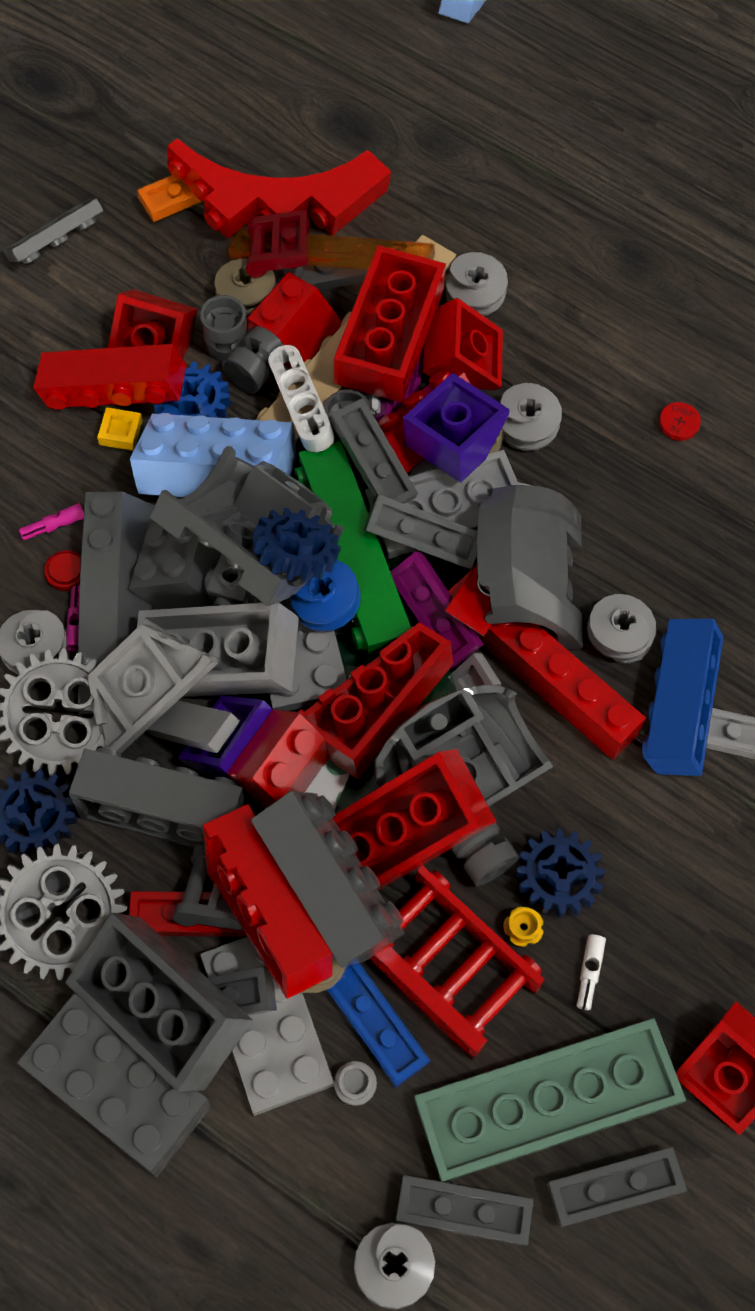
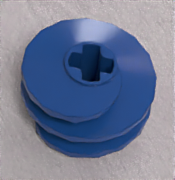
M337 560L331 573L325 571L323 578L320 580L313 576L303 588L292 595L291 604L295 614L299 617L298 620L306 628L317 632L333 631L343 627L355 616L360 606L361 591L356 576L349 566Z

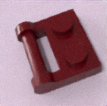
M307 210L257 216L249 220L248 234L251 237L250 257L246 261V272L249 276L260 278L267 271L309 266V218ZM272 232V252L264 253V238L268 233Z

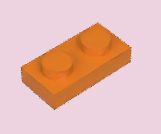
M173 175L137 190L138 199L153 222L202 202L196 198L191 188L182 179H176Z

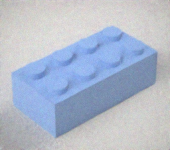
M152 413L130 457L138 494L160 495L161 491L167 490L175 497H186L206 480L226 446H232L236 451L235 457L254 466L264 460L291 476L298 458L293 422Z

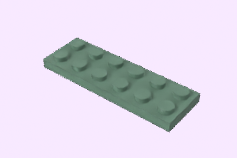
M655 1018L416 1095L414 1096V1101L440 1182L445 1183L682 1104L686 1101Z

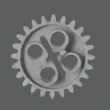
M62 648L59 659H54L50 650L46 649L44 661L39 662L32 653L30 654V667L26 668L23 664L17 662L16 667L20 673L17 678L9 674L4 675L11 686L9 689L0 688V695L5 698V701L0 703V712L3 713V717H0V727L6 728L0 734V742L12 741V744L6 750L9 755L19 751L22 752L18 761L21 766L28 763L31 759L34 760L33 772L37 773L38 769L41 770L45 764L48 765L50 776L56 774L58 766H63L66 775L70 776L72 764L77 763L79 765L84 748L96 751L99 747H106L103 727L96 723L94 697L91 695L86 703L79 705L74 704L69 699L70 691L77 685H84L90 689L87 675L97 667V660L93 659L85 666L82 664V652H78L72 661L68 660V653L65 648ZM37 682H46L51 685V693L43 701H36L30 697L31 687ZM57 703H62L66 711L93 712L94 716L88 719L63 715L60 718V722H55L51 714L24 713L23 708L31 706L54 710ZM35 720L45 722L47 732L42 739L34 741L27 738L26 728L29 723ZM77 723L84 725L87 728V736L84 741L78 744L69 743L65 737L67 728Z
M55 843L53 853L47 855L40 845L37 846V859L32 860L26 853L21 854L24 866L20 869L15 865L9 864L7 869L13 878L11 880L0 878V887L5 890L4 894H0V935L4 934L6 937L0 943V951L12 947L14 952L9 962L13 964L21 958L25 959L24 973L27 974L36 965L40 967V979L46 977L49 969H55L58 980H62L64 969L70 967L71 971L74 970L110 914L121 913L127 910L125 904L116 903L114 900L124 893V889L121 887H110V884L118 877L116 872L103 875L102 871L107 862L103 859L95 865L91 864L93 855L91 850H88L80 858L77 857L75 844H72L67 854H62L59 843ZM53 871H63L70 878L68 887L62 892H53L46 886L45 880L48 874ZM79 883H85V889L67 905L66 914L68 917L65 919L59 916L56 917L38 939L33 940L31 934L51 914L49 904L53 902L55 905H61ZM94 899L99 903L100 912L95 918L84 920L77 915L76 908L82 900ZM33 902L40 908L41 914L36 921L24 923L19 920L16 909L22 903ZM57 930H63L71 937L69 946L61 951L53 950L47 944L48 936Z

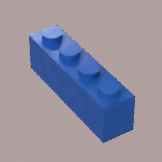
M669 619L667 633H664L661 637L663 657L661 667H657L655 671V686L657 689L655 702L652 701L649 705L648 716L651 724L649 737L644 738L642 745L643 757L656 774L702 776L724 639L714 619Z

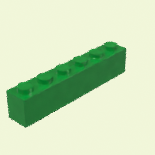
M342 441L332 443L324 451L310 452L305 450L299 452V467L294 468L297 481L306 486L332 509L330 518L335 526L339 524L344 527L337 544L341 546L337 560L349 566L356 576L361 591L360 606L352 618L355 627L351 628L356 649H363L369 662L379 657L382 649L411 629L377 535L364 531L369 514Z

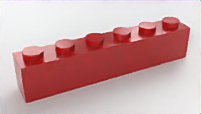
M471 571L448 591L452 598H454ZM523 622L495 623L491 625L485 636L475 631L484 644L483 647L612 760L639 735L646 717L538 624Z

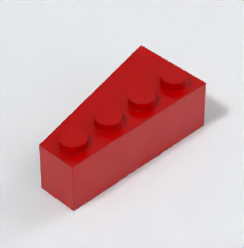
M419 622L382 649L380 656L365 667L361 665L351 672V677L336 689L332 690L330 688L318 697L319 701L306 711L301 709L298 713L325 738L328 760L359 780L374 762L375 756L395 728L415 712L453 665L451 641Z
M249 804L203 824L207 874L286 999H289L332 977V961L335 956L253 825L251 819L255 815Z

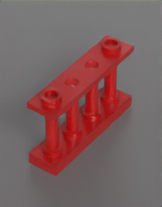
M422 865L416 872L415 880L421 889L399 910L403 919V923L400 925L401 928L404 929L433 899L451 917L411 957L405 956L403 959L392 949L394 942L370 957L369 960L474 1060L485 1048L487 1039L483 1036L486 1032L484 1027L523 985L535 994L541 988L545 979L540 975L542 972L541 968L532 958L525 954L522 957L518 955L449 890L451 886L442 874L436 870L430 872ZM464 927L481 945L442 986L436 985L433 988L422 977L424 974L423 968ZM493 956L496 957L511 974L472 1016L467 1014L463 1017L452 1006L455 1003L453 998Z

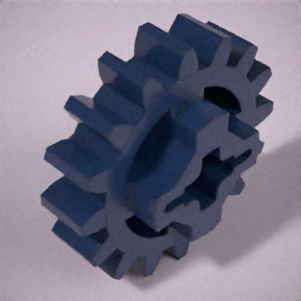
M284 508L282 515L271 510L268 518L261 516L258 526H255L251 541L254 543L253 554L261 555L259 562L261 565L271 564L273 566L272 574L276 575L283 571L286 573L287 580H292L295 575L300 576L304 582L309 581L310 574L320 580L323 578L325 571L331 573L341 546L337 545L339 536L330 534L332 526L330 524L320 525L318 523L320 519L318 515L310 519L306 517L305 510H300L297 514L292 513L289 508Z
M38 769L35 778H30L26 770L21 771V781L15 782L11 777L6 779L9 788L6 791L0 789V843L6 841L5 847L8 852L13 853L20 847L21 854L26 853L29 856L32 849L37 850V846L41 845L45 852L46 846L51 845L54 847L55 843H59L57 839L60 836L71 838L72 834L67 824H77L78 819L75 813L71 812L76 808L71 797H69L70 787L68 784L60 786L61 781L56 774H53L46 780L43 770ZM37 791H44L51 795L42 796ZM32 802L37 809L35 811L36 816L34 817L35 825H33L29 818L31 817V810H33ZM11 829H14L16 832L23 830L29 833V837L18 835Z
M562 828L557 829L554 838H550L546 831H542L539 837L540 843L530 839L526 845L528 852H520L518 862L524 866L517 867L515 877L525 880L518 888L519 893L530 892L531 896L527 904L531 907L537 902L543 905L542 915H546L550 908L556 909L558 919H562L566 909L569 908L573 915L577 916L581 911V903L590 908L595 901L592 894L599 895L603 888V885L596 880L603 879L605 869L595 867L600 862L602 856L600 853H589L592 841H585L582 845L578 843V832L576 831L571 834L570 838L564 837ZM551 850V855L547 860H539L538 863H535L540 855ZM556 867L561 868L562 874L566 875L565 879L559 878L558 872L554 871ZM582 883H586L581 891L573 896H569L570 889L573 886H581ZM539 885H542L551 895L546 893Z

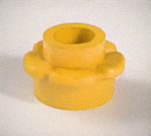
M517 907L510 912L509 917L505 918L503 929L505 934L510 936V941L514 945L526 947L529 943L536 944L542 938L543 930L541 926L543 925V919L537 911L531 908ZM526 924L528 929L521 930L520 925Z

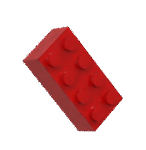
M377 245L333 359L334 384L403 403L444 290L446 263Z
M458 749L439 751L333 817L340 831H347L358 847L355 855L362 866H369L377 876L381 885L377 890L384 888L497 822Z

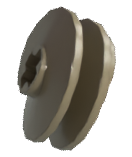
M247 259L232 260L223 265L215 275V295H228L237 298L244 305L246 315H251L276 286L275 274L271 270L267 271L263 277L254 278L246 272Z

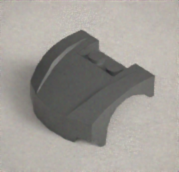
M226 446L213 470L194 492L182 499H177L167 490L161 491L149 518L177 539L195 533L200 543L215 548L225 555L226 561L231 566L245 570L238 584L265 605L270 606L291 597L308 582H304L300 576L295 575L292 580H287L286 573L283 571L274 575L272 574L273 566L271 564L261 565L259 563L261 555L253 554L254 543L251 541L255 526H258L260 517L268 518L271 510L282 515L284 508H289L292 513L297 514L300 510H305L306 517L310 519L318 515L320 517L318 523L320 525L330 524L332 526L330 534H336L339 538L343 533L344 527L339 524L335 526L330 520L332 509L302 483L264 460L254 466L235 457L236 451L232 446Z
M512 485L487 489L488 496H491V498L480 504L477 529L479 584L490 592L492 611L486 613V622L488 624L523 622L542 625L551 629L552 637L567 650L583 648L582 613L570 602L573 600V589L571 581L568 579V568H572L573 565L571 549L582 548L581 514L568 498L549 488Z
M501 685L474 686L456 690L424 704L395 728L374 758L375 780L378 788L439 751L458 749L488 806H491L551 769L553 765L525 725L515 703V695L517 693Z

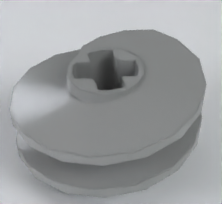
M469 252L459 255L452 262L446 279V300L449 302L459 298L481 315L487 316L498 310L505 300L508 285L507 272L503 265L493 256L481 252Z
M532 383L513 385L504 392L500 403L509 409V416L502 428V441L512 448L523 451L538 450L549 445L557 436L562 419V408L558 398L549 389Z
M614 594L604 597L594 605L587 624L588 638L594 648L604 656L612 658L619 664H631L641 660L650 650L656 635V621L651 610L641 600L630 595Z
M48 610L21 611L9 617L0 628L1 659L9 670L18 675L20 673L17 670L16 663L19 662L26 668L30 667V654L33 653L41 662L45 660V650L49 649L53 658L59 659L62 648L66 649L67 636L63 623L57 615Z
M387 1223L375 1227L364 1236L355 1254L354 1273L360 1290L371 1302L384 1308L400 1309L414 1304L427 1292L434 1278L435 1257L431 1244L421 1231L409 1225ZM389 1254L393 1258L399 1255L404 1257L406 1263L402 1265V1268L406 1273L403 1276L399 1277L396 1273L387 1276L384 1273L383 1268L386 1267L387 1263L383 1258Z

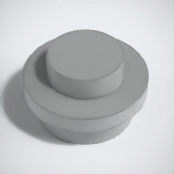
M359 1061L344 1064L337 1071L334 1079V1088L337 1096L344 1103L352 1106L367 1103L374 1096L377 1087L374 1071L367 1064Z

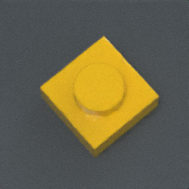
M106 407L97 437L99 445L134 451L143 422L141 413Z

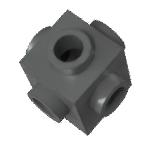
M223 554L216 568L211 567L205 579V589L212 605L259 603V599L238 584L245 570L231 566Z

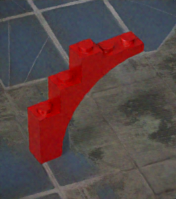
M178 138L167 145V167L170 173L176 179H182L191 188L197 199L205 201L204 217L207 224L213 230H219L227 239L245 226L253 217L307 210L313 223L321 229L324 228L333 236L388 191L392 173L369 150L350 162L326 172L302 177L271 178L245 174L220 166L197 154Z

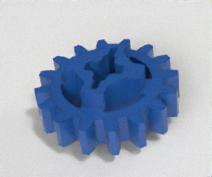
M192 361L190 368L185 370L180 401L164 402L162 404L153 403L155 414L169 413L171 415H203L206 417L226 418V407L231 406L228 382L222 381V373L220 371L211 374L209 364H206L201 370L197 368L196 361ZM214 394V395H215L214 401H213V403L210 405L209 403L212 402V395Z

